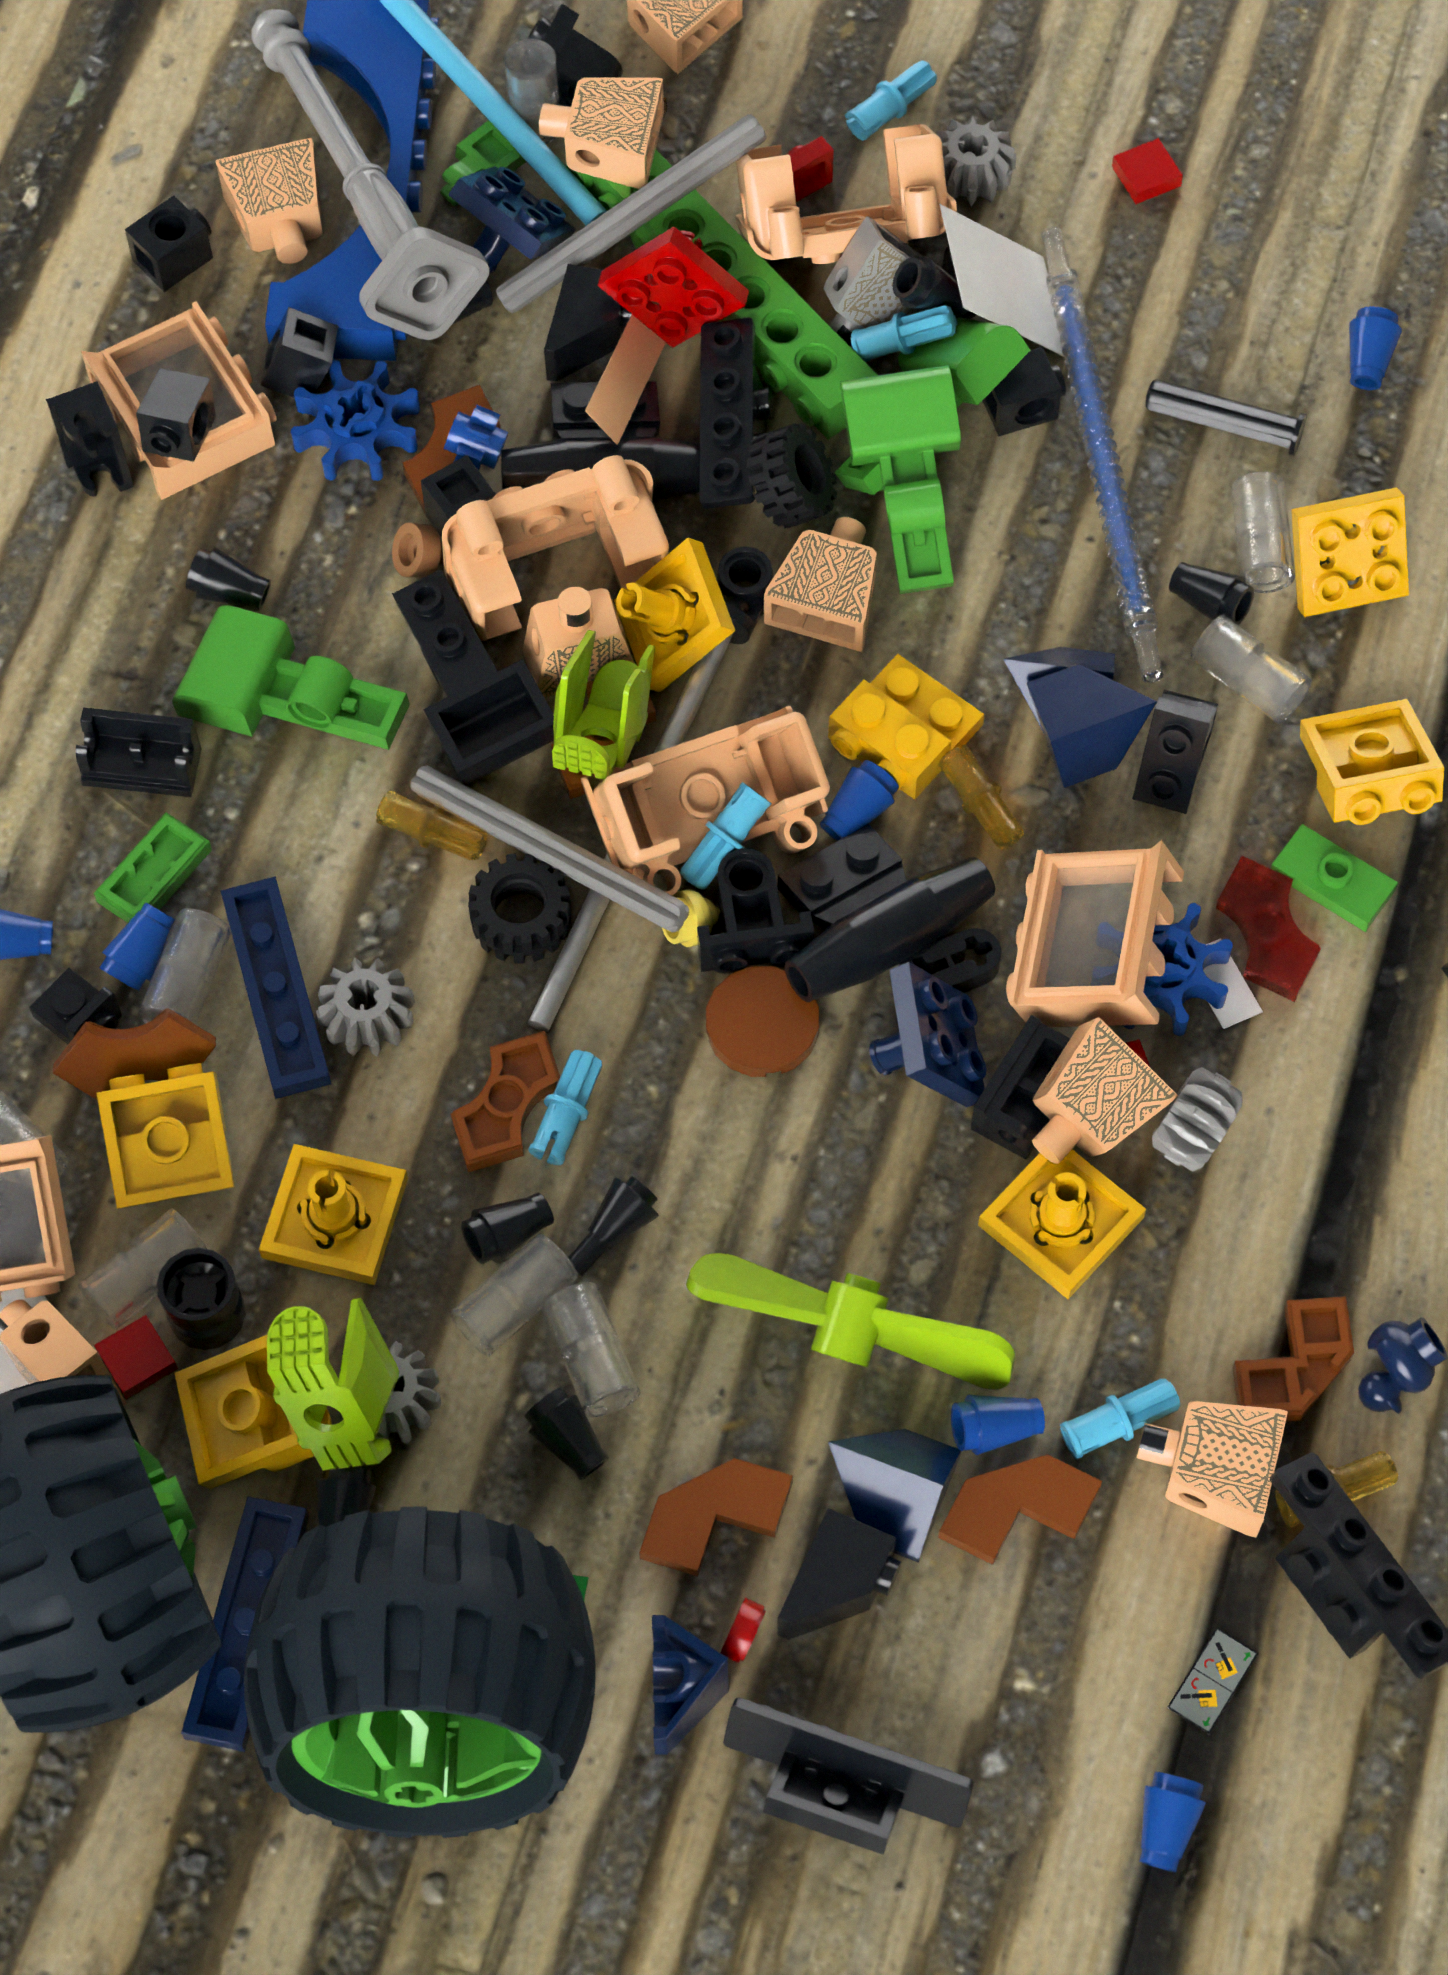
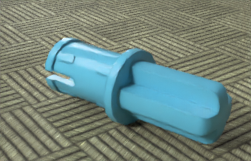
M924 60L919 61L893 81H881L878 83L876 91L869 98L845 114V118L848 119L846 124L850 131L863 141L867 140L881 126L894 117L902 118L907 113V105L936 84L937 76L931 69L930 64Z
M947 305L908 316L903 312H899L893 315L891 321L853 330L851 333L852 349L864 362L898 351L907 355L914 352L915 346L953 336L956 332L957 319L951 307Z
M742 782L715 821L712 823L708 820L705 826L710 830L681 868L680 874L698 889L703 890L707 888L717 875L718 867L723 858L735 849L745 848L741 843L772 803Z
M581 1050L572 1051L554 1093L548 1094L545 1097L544 1104L547 1106V1109L533 1143L528 1148L529 1153L537 1159H542L549 1140L554 1139L555 1143L546 1163L563 1165L566 1152L579 1121L586 1120L589 1115L585 1107L602 1069V1061L594 1056V1054Z
M1159 1379L1120 1398L1114 1395L1107 1396L1106 1404L1068 1422L1061 1423L1060 1432L1069 1452L1078 1460L1083 1455L1121 1437L1125 1441H1129L1134 1437L1133 1431L1144 1427L1145 1423L1150 1424L1176 1412L1181 1406L1179 1396L1171 1382L1166 1379Z

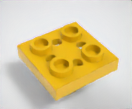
M1397 487L1291 509L1297 608L1304 617L1409 596L1404 495ZM1385 545L1384 550L1380 554H1378V550H1380L1381 546ZM1326 559H1328V561L1330 562L1328 564L1327 562H1325L1322 565H1320V560L1324 562L1326 561ZM1357 577H1359L1358 582H1356L1353 585H1348V580L1354 581Z
M689 537L637 581L627 583V589L621 588L614 599L638 666L648 645L655 646L650 690L661 692L735 632L705 547L702 542ZM696 599H699L697 605L694 606ZM686 633H688V639L686 643H684L683 640L685 639Z
M293 1144L259 1247L261 1258L375 1285L407 1185V1171ZM358 1219L361 1225H365L367 1219L371 1220L370 1225L365 1229H359L355 1226V1222ZM328 1237L334 1240L333 1245L328 1249H322L318 1246L319 1241L323 1245H328Z
M1072 1149L1059 1164L1052 1163L1039 1153L979 1216L978 1226L1065 1298L1069 1299L1143 1220L1146 1208ZM1035 1196L1036 1202L1042 1201L1040 1207L1031 1202L1032 1197ZM1087 1196L1089 1201L1085 1204L1084 1200ZM1038 1235V1239L1041 1242H1047L1048 1245H1038L1034 1240L1035 1236ZM1089 1236L1092 1237V1241L1090 1243H1080L1082 1240H1087Z

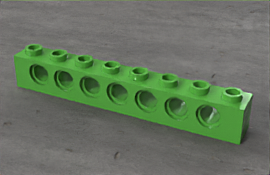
M656 149L648 183L672 167ZM567 166L607 211L639 190L573 171ZM693 190L629 234L636 249L672 227L678 230L693 232L695 234L693 243L694 240L700 238L702 241L701 250L749 290L746 305L720 321L751 318L755 325V365L760 369L766 384L775 392L781 391L793 403L799 418L809 427L814 425L827 439H830L846 428L840 381L878 375L761 256L755 253L745 239L696 190Z

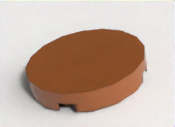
M750 966L730 974L714 989L706 1006V1033L714 1054L730 1069L750 1077H766L767 1073L779 1071L783 1074L795 1069L811 1054L819 1036V1006L816 1000L806 1002L796 994L788 981L785 970L774 966Z

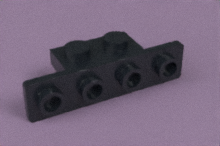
M741 318L705 323L701 326L700 502L704 509L750 504L755 500V486H750L748 478L752 476V471L747 468V459L752 458L748 453L750 445L754 444L753 440L756 437L768 433L767 420L774 419L775 417L773 393L770 387L763 388L755 368V325L751 318Z
M1309 1453L1278 1468L1270 1476V1481L1303 1524L1304 1529L1275 1559L1347 1657L1351 1659L1362 1653L1384 1633L1417 1678L1423 1679L1448 1665L1447 1627L1315 1453Z
M735 1698L730 1709L723 1744L728 1748L779 1765L767 1794L763 1813L884 1855L900 1808L956 1828L962 1826L974 1787L973 1779L957 1774L947 1768L937 1767L894 1752L887 1747L874 1745L834 1731L827 1726L817 1725L774 1710L767 1705L757 1704L743 1698Z

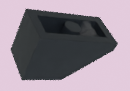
M567 265L544 348L548 381L558 382L613 352L632 315L598 287L602 272L600 269Z
M828 1508L778 1616L777 1635L787 1640L793 1639L870 1610L878 1592L888 1596L902 1561L893 1558L896 1537Z

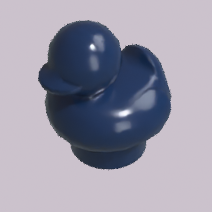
M1421 1317L1409 1325L1401 1321L1390 1320L1382 1323L1372 1332L1368 1339L1367 1347L1378 1352L1388 1372L1375 1370L1366 1374L1358 1387L1359 1398L1366 1408L1374 1412L1393 1410L1399 1414L1402 1410L1399 1398L1401 1391L1416 1394L1425 1391L1431 1385L1435 1375V1366L1448 1359V1356L1438 1335L1424 1318Z

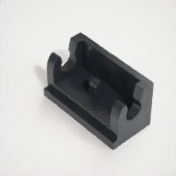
M96 381L46 399L67 468H74L82 489L92 497L97 495L95 483L91 478L98 471L109 472L112 483L120 492L133 488L134 485L118 427L98 382Z
M83 707L80 722L82 732L84 733V746L76 745V760L82 775V786L192 797L202 750L193 719Z
M1031 1015L975 1103L971 1130L1027 1160L1035 1147L1032 1139L1050 1121L1034 1104L1033 1097L1070 1038L1041 1023L1040 1019Z

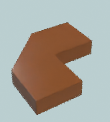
M1346 1296L1287 1300L1284 1311L1291 1357L1235 1361L1233 1375L1237 1405L1288 1411L1286 1422L1300 1421L1352 1360L1354 1355Z
M1048 1454L965 1480L941 1526L938 1538L992 1565L1019 1513L1075 1540L1101 1488L1102 1481Z
M734 1458L658 1496L639 1552L640 1559L698 1577L716 1521L775 1538L791 1490L793 1475Z

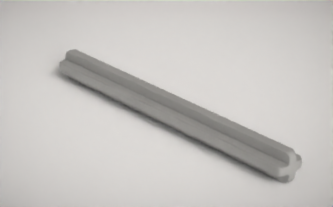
M752 114L744 116L498 286L496 292L501 303L510 313L518 312L563 281L568 264L583 267L737 161L744 154L763 143L767 137L758 120Z
M430 766L420 767L416 776L411 780L410 788L417 796L517 850L531 854L536 857V860L544 861L551 865L553 869L559 870L562 874L670 932L679 931L689 916L688 906L678 898Z

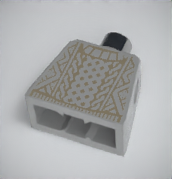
M869 216L862 221L824 284V291L833 308L838 312L828 325L850 347L852 346L851 333L855 329H863L891 321L893 315L899 312H903L908 316L924 311L903 306L900 298L896 297L893 292V279L902 262L910 257L920 258L924 256Z

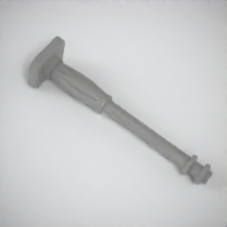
M281 9L264 11L259 15L252 28V41L255 47L263 52V60L266 66L274 72L283 73L341 171L344 177L343 192L346 198L350 200L359 223L372 246L382 259V262L363 285L359 293L361 306L367 316L376 322L419 339L431 340L438 338L451 327L489 276L490 268L482 253L476 248L429 228L418 226L404 199L388 180L384 169L377 164L369 162L310 63L308 56L311 45L303 35V32L299 30V23L296 17L289 11Z

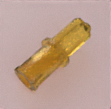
M962 745L960 749L956 747L943 756L938 766L963 800L961 806L964 812L968 814L974 813L994 844L1000 849L1006 850L1020 841L1024 836V830L999 796L1002 791L999 782L991 781L979 765L969 746Z
M389 790L383 796L378 806L376 823L410 835V837L418 840L419 846L428 848L432 844L470 861L478 860L484 852L488 839L487 834L482 830L444 815V808L438 805L430 808Z
M1378 1451L1338 1468H1335L1332 1464L1325 1465L1351 1501L1395 1485L1399 1479L1396 1465L1391 1456L1385 1451ZM1275 1490L1276 1503L1284 1521L1289 1527L1296 1526L1297 1523H1300V1520L1280 1493Z

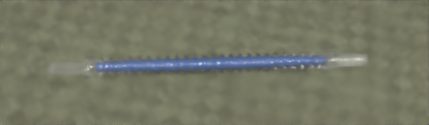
M1049 227L1041 235L1050 271L1046 277L1048 293L1052 296L1051 305L1055 308L1053 316L1058 320L1056 328L1060 332L1059 341L1063 345L1062 354L1066 357L1065 366L1069 370L1067 377L1072 382L1070 390L1074 394L1073 403L1078 407L1076 409V416L1080 419L1079 429L1084 432L1081 440L1086 445L1084 453L1089 457L1087 466L1092 470L1090 479L1095 483L1093 492L1098 496L1096 505L1101 509L1099 511V518L1104 522L1102 524V531L1107 534L1105 544L1110 547L1108 557L1113 561L1111 563V570L1116 574L1113 582L1119 587L1116 595L1122 600L1119 608L1124 613L1122 617L1123 626L1126 634L1133 637L1142 680L1146 683L1159 681L1164 676L1154 631L1158 627V620L1155 610L1151 607L1153 599L1148 595L1150 586L1145 582L1147 573L1141 568L1144 560L1138 555L1141 550L1140 545L1135 542L1138 534L1132 529L1135 521L1130 516L1132 508L1127 503L1129 495L1124 490L1126 482L1121 478L1123 469L1118 465L1120 456L1115 452L1117 443L1112 439L1114 431L1110 427L1111 418L1106 414L1108 412V405L1104 402L1105 392L1101 389L1103 381L1098 376L1100 369L1095 364L1097 356L1093 352L1094 343L1090 340L1091 331L1086 327L1088 325V318L1084 315L1085 306L1081 302L1083 295L1079 291V277L1076 270L1070 268L1062 230L1059 227Z

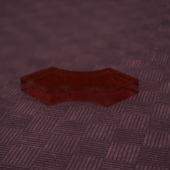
M1241 856L1218 898L1216 909L1228 916L1238 926L1245 938L1248 949V961L1243 978L1295 1002L1319 957L1321 948L1300 931L1292 918L1288 897L1293 879Z

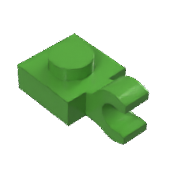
M488 120L456 145L455 157L459 162L451 165L442 174V179L448 184L440 189V194L453 206H456L459 203L448 196L459 178L494 166L497 168L505 167L514 172L527 161Z

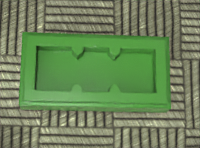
M166 812L94 892L97 903L127 923L138 911L140 912L145 902L160 910L212 851L210 841Z
M1301 824L1283 848L1270 869L1271 875L1364 932L1367 931L1389 901L1398 885V882L1303 824Z

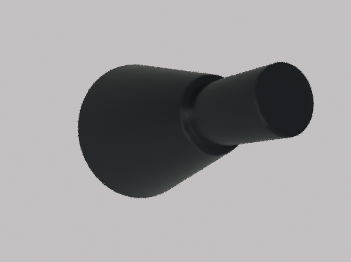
M633 1176L626 1183L615 1177L588 1229L590 1233L568 1256L565 1262L579 1275L583 1276L607 1248L609 1250L659 1217L658 1213L652 1208L658 1198Z

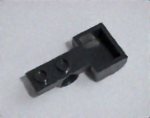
M441 569L392 593L396 605L416 639L436 681L447 696V698L423 710L439 744L462 784L467 786L554 741V714L525 662L521 659L497 671Z

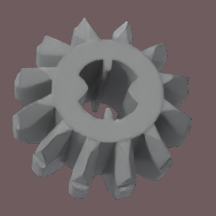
M973 115L966 125H962L952 119L947 131H937V135L942 141L947 193L954 199L960 196L967 197L972 207L977 197L981 196L992 203L997 195V191H1007L1008 185L1011 183L1012 171L1016 166V154L1014 153V148L1011 147L1009 132H997L994 119L985 125L978 124Z
M354 957L351 962V972L346 974L333 967L330 974L333 985L320 986L318 997L323 1005L318 1007L316 1013L319 1024L323 1025V1027H328L326 1030L327 1038L333 1046L345 1042L347 1052L354 1057L363 1045H368L370 1052L377 1057L381 1051L380 1042L385 1040L390 1044L399 1046L401 1041L399 1029L411 1028L414 1019L412 1011L409 1009L415 1003L412 989L404 987V975L398 968L386 973L384 962L377 958L369 969H363L362 963ZM365 1004H367L368 1010H365V1008H364V1005H365Z
M1203 1067L1192 1071L1180 1090H1178V1096L1170 1103L1152 1135L1153 1147L1163 1153L1164 1158L1177 1166L1182 1165L1191 1171L1202 1168L1208 1162L1215 1149H1217L1232 1122L1237 1117L1236 1115L1243 1103L1242 1092L1231 1085L1230 1080L1217 1072L1213 1074Z
M395 1341L389 1351L399 1369V1378L395 1386L399 1388V1391L392 1393L375 1439L386 1438L389 1440L391 1432H398L400 1440L403 1443L409 1444L412 1440L409 1427L413 1424L420 1429L429 1430L432 1422L427 1411L438 1409L441 1406L440 1394L433 1390L439 1384V1377L435 1369H424L426 1359L421 1351L417 1350L404 1358L402 1344Z

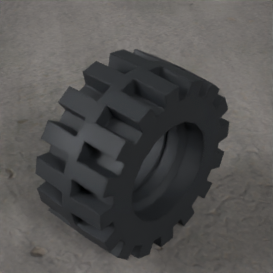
M794 423L756 437L753 440L754 444L750 445L748 453L752 457L747 459V468L752 471V476L748 478L750 486H755L757 491L754 497L757 503H763V513L767 518L773 516V523L777 526L783 525L784 528H791L827 515L835 506L832 501L837 498V491L833 488V485L837 483L836 474L831 473L830 467L833 466L831 458H826L824 454L826 447L822 441L817 442V434L812 429L807 430L806 425L802 423Z
M516 853L506 855V863L500 864L496 858L488 863V873L480 870L475 876L476 885L470 886L468 902L471 926L475 938L480 939L481 947L487 953L494 949L497 959L506 961L508 955L514 956V963L525 964V956L532 955L535 962L544 959V949L549 950L551 953L559 948V938L565 940L569 933V923H571L568 885H565L562 873L559 870L553 872L551 865L544 861L536 864V857L531 854L525 853L524 861H517ZM516 894L533 895L544 904L540 915L525 923L507 922L496 913L497 906L502 900Z

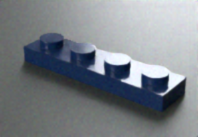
M276 876L221 890L275 1099L331 1085Z
M247 1496L213 1617L222 1646L198 1671L181 1731L185 1740L245 1752L250 1735L244 1691L245 1659L254 1616L260 1598L276 1566L287 1549H295L305 1534L309 1519L307 1508Z

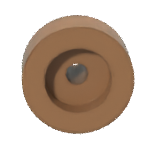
M409 522L403 524L398 529L393 541L392 559L396 571L401 576L424 578L434 573L438 564H444L442 542H440L438 532L433 526Z

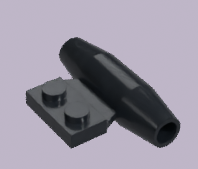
M657 381L647 382L618 445L585 412L599 382L551 383L553 437H556L557 440L501 450L502 490L514 486L524 489L542 483L547 477L561 470L571 469L576 472L588 467L592 469L600 460L619 455L624 460H633L642 464L650 472L653 479L652 501L700 492V443L657 437L660 429Z
M867 824L778 874L777 879L778 890L799 913L811 911L813 924L815 923L827 928L785 963L786 976L793 990L802 1000L811 1002L872 980L933 942L943 939L994 896L995 884L987 867L978 858L969 857L906 880L902 864L903 859Z

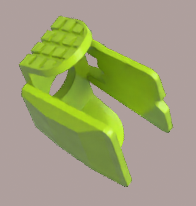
M588 630L564 667L556 690L552 761L553 768L562 770L569 768V771L574 773L582 771V775L590 777L595 774V778L604 780L612 774L615 767L623 768L627 764L636 741H640L648 718L647 709L655 646L648 645L640 659L639 666L627 660H614L602 666L594 678L589 702L582 713L596 636L595 631ZM600 735L613 740L615 743L601 746L595 741L585 738V736Z
M362 1298L351 1300L339 1378L329 1362L328 1328L322 1316L304 1306L290 1307L278 1314L271 1323L267 1335V1372L275 1385L273 1392L276 1404H280L297 1435V1442L303 1449H311L323 1471L336 1469L337 1467L339 1469L348 1468L351 1465L353 1467L363 1466L365 1463L366 1465L379 1464L392 1451L388 1439H375L398 1381L399 1369ZM327 1406L337 1409L344 1418L337 1424L328 1425L321 1423Z

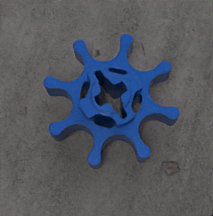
M333 360L329 373L334 387L324 394H313L303 387H298L294 390L297 411L301 414H309L316 417L313 422L307 425L292 427L291 436L294 450L301 453L312 446L318 445L328 448L329 451L321 459L324 476L327 480L336 479L338 469L344 462L359 459L366 462L370 467L372 480L379 481L384 477L381 458L378 455L381 450L391 446L400 447L411 454L418 450L416 430L413 427L400 426L396 423L403 416L415 415L420 412L418 391L415 388H410L397 395L383 392L390 383L387 363L384 361H377L375 363L374 371L369 378L364 381L357 380L355 382L345 378L342 374L341 363L338 360Z
M1196 903L1188 905L1186 915L1180 922L1171 925L1155 926L1152 941L1164 956L1165 972L1163 976L1146 977L1143 991L1155 1008L1162 1009L1169 1014L1172 1019L1173 1033L1177 1036L1184 1035L1187 1030L1189 1015L1182 1005L1186 1000L1200 998L1206 1000L1215 1009H1221L1225 1004L1228 987L1225 984L1210 980L1203 970L1212 964H1227L1233 944L1229 939H1223L1215 944L1206 945L1199 943L1193 938L1190 932L1198 925L1201 907ZM1103 923L1099 927L1096 944L1099 948L1114 952L1120 959L1124 933L1118 932L1108 923ZM1118 965L1111 968H1096L1093 973L1091 986L1115 985ZM1123 1025V1026H1124L1126 1029H1133L1136 1025Z

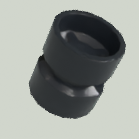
M198 1247L183 1250L166 1262L158 1277L157 1291L159 1301L166 1313V1318L177 1339L191 1348L201 1350L219 1348L233 1340L242 1328L246 1313L244 1300L234 1271L226 1258L214 1250Z

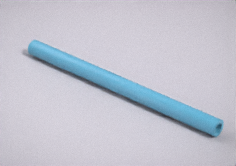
M379 0L585 226L607 212L600 202L414 0Z

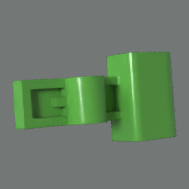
M956 318L957 326L953 336L915 346L914 352L907 355L900 352L898 364L904 372L949 365L956 407L958 408L962 403L979 405L1030 351V348L1016 329L1007 325ZM850 456L834 472L845 488L872 495L883 490L879 462L852 466Z
M949 365L840 381L852 466L879 462L899 594L952 587L954 580L945 528L944 503L934 457L935 453L959 450L961 444L959 420Z
M224 605L217 608L172 699L177 716L252 737L264 714L387 750L390 749L410 705L407 693L354 679L346 667L327 657L311 656L305 665L290 661L295 645L289 627L284 621L234 606Z

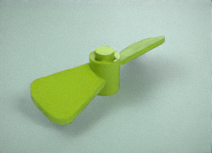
M711 1253L697 1260L691 1268L686 1282L687 1289L693 1295L705 1301L818 1325L810 1350L868 1368L876 1344L984 1389L997 1390L1006 1387L1010 1382L1014 1369L1015 1351L1011 1344L998 1334L988 1330L886 1310L889 1298L878 1294L881 1283L851 1273H846L844 1283L831 1281L829 1291L826 1293L735 1255Z

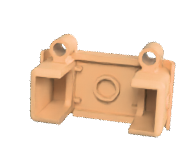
M924 124L884 129L883 138L891 206L887 204L800 217L799 207L796 206L790 155H782L781 145L754 148L736 161L742 215H736L737 226L755 253L765 259L778 260L802 256L803 258L811 257V261L814 264L837 262L867 216L904 243H908L907 240L940 235L945 232V226L939 204L957 212L956 201L947 193L942 141L940 137Z
M619 455L610 456L597 462L592 469L588 467L576 472L571 469L561 470L547 477L542 483L524 489L519 486L509 487L498 492L493 499L472 501L462 506L457 511V514L448 519L442 530L444 576L452 590L454 586L460 604L481 641L522 629L513 604L522 600L508 561L595 533L597 530L620 589H627V583L637 581L668 554L669 543L652 503L653 479L646 467L633 460H624Z
M790 705L754 720L733 725L635 759L627 763L623 768L615 767L612 774L604 780L595 778V775L580 778L610 862L655 886L653 883L654 875H662L667 881L665 892L670 895H674L681 886V875L675 866L686 863L710 830L705 826L708 820L712 823L715 821L742 782L772 803L761 818L757 820L743 842L772 832L777 847L788 854L800 852L815 842L817 827L811 818L828 811L824 797L830 791V785L806 718L799 712H793ZM791 826L798 828L801 832L802 839L800 843L795 842L791 838Z

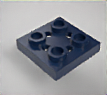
M496 166L459 178L448 196L486 225L472 247L482 253L490 268L489 273L496 270L499 261L510 245L532 260L548 253L571 237L576 228L564 220L566 214L559 206L547 199L541 198L538 200L524 189L525 182L519 175L508 168H497Z
M910 962L890 969L899 1032L882 1039H875L870 1043L869 1052L874 1067L880 1074L883 1073L885 1076L905 1067L906 1076L965 1107L975 1105L985 1089L983 1078L986 1076V1064L977 1046L974 1026L977 1024L978 1017L974 1003L967 994Z

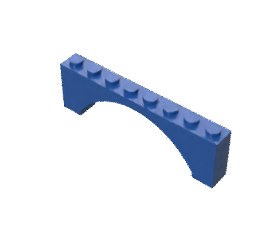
M307 0L303 35L311 45L308 56L312 65H321L342 79L373 111L384 129L390 145L387 178L404 199L411 213L421 212L423 187L422 181H416L417 171H425L427 166L426 139H421L422 129L430 130L431 99L425 98L426 89L435 88L436 62L430 58L427 52L379 0ZM414 0L440 29V18L431 17L430 1ZM361 225L336 250L308 270L285 282H270L265 321L268 343L272 340L288 307L338 325L333 359L396 361L398 341L407 340L408 334L370 319L359 301V293L363 285L382 262Z

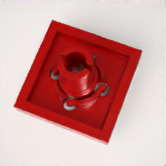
M675 227L670 228L602 270L598 282L599 288L672 348L700 333L703 324L719 322L746 305L749 290L701 250L702 241L700 238L694 240L693 243V238L695 237L693 232L678 230ZM651 301L657 302L659 305H655Z

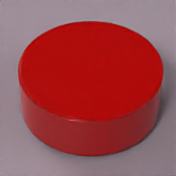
M746 1597L744 1598L721 1648L720 1653L736 1663L744 1661L766 1613V1610H764L765 1606Z

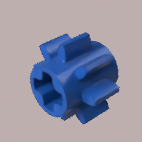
M479 405L474 408L471 416L458 411L444 446L445 450L456 454L454 462L467 455L478 471L481 465L493 470L495 469L509 434L508 431L496 427L501 414Z

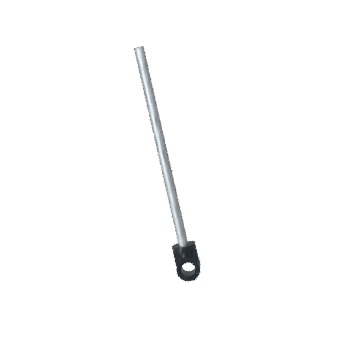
M746 546L734 548L727 552L720 560L717 582L735 632L695 664L654 753L683 743L728 644L746 643L750 639L759 617L764 614V593L772 581L773 570L771 561L765 553L758 549ZM746 580L753 582L755 585L745 588L739 587L735 583ZM606 854L604 860L610 862L608 854ZM590 889L528 1021V1024L538 1031L545 1030V1032H549L609 903V898Z

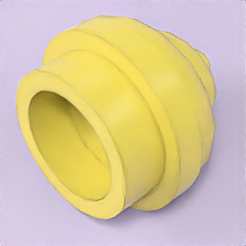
M690 889L677 891L672 896L683 901L688 906L689 916L679 931L670 932L662 927L663 933L672 944L681 943L685 947L697 946V927L708 925L711 934L713 926L719 920L721 911L699 892Z

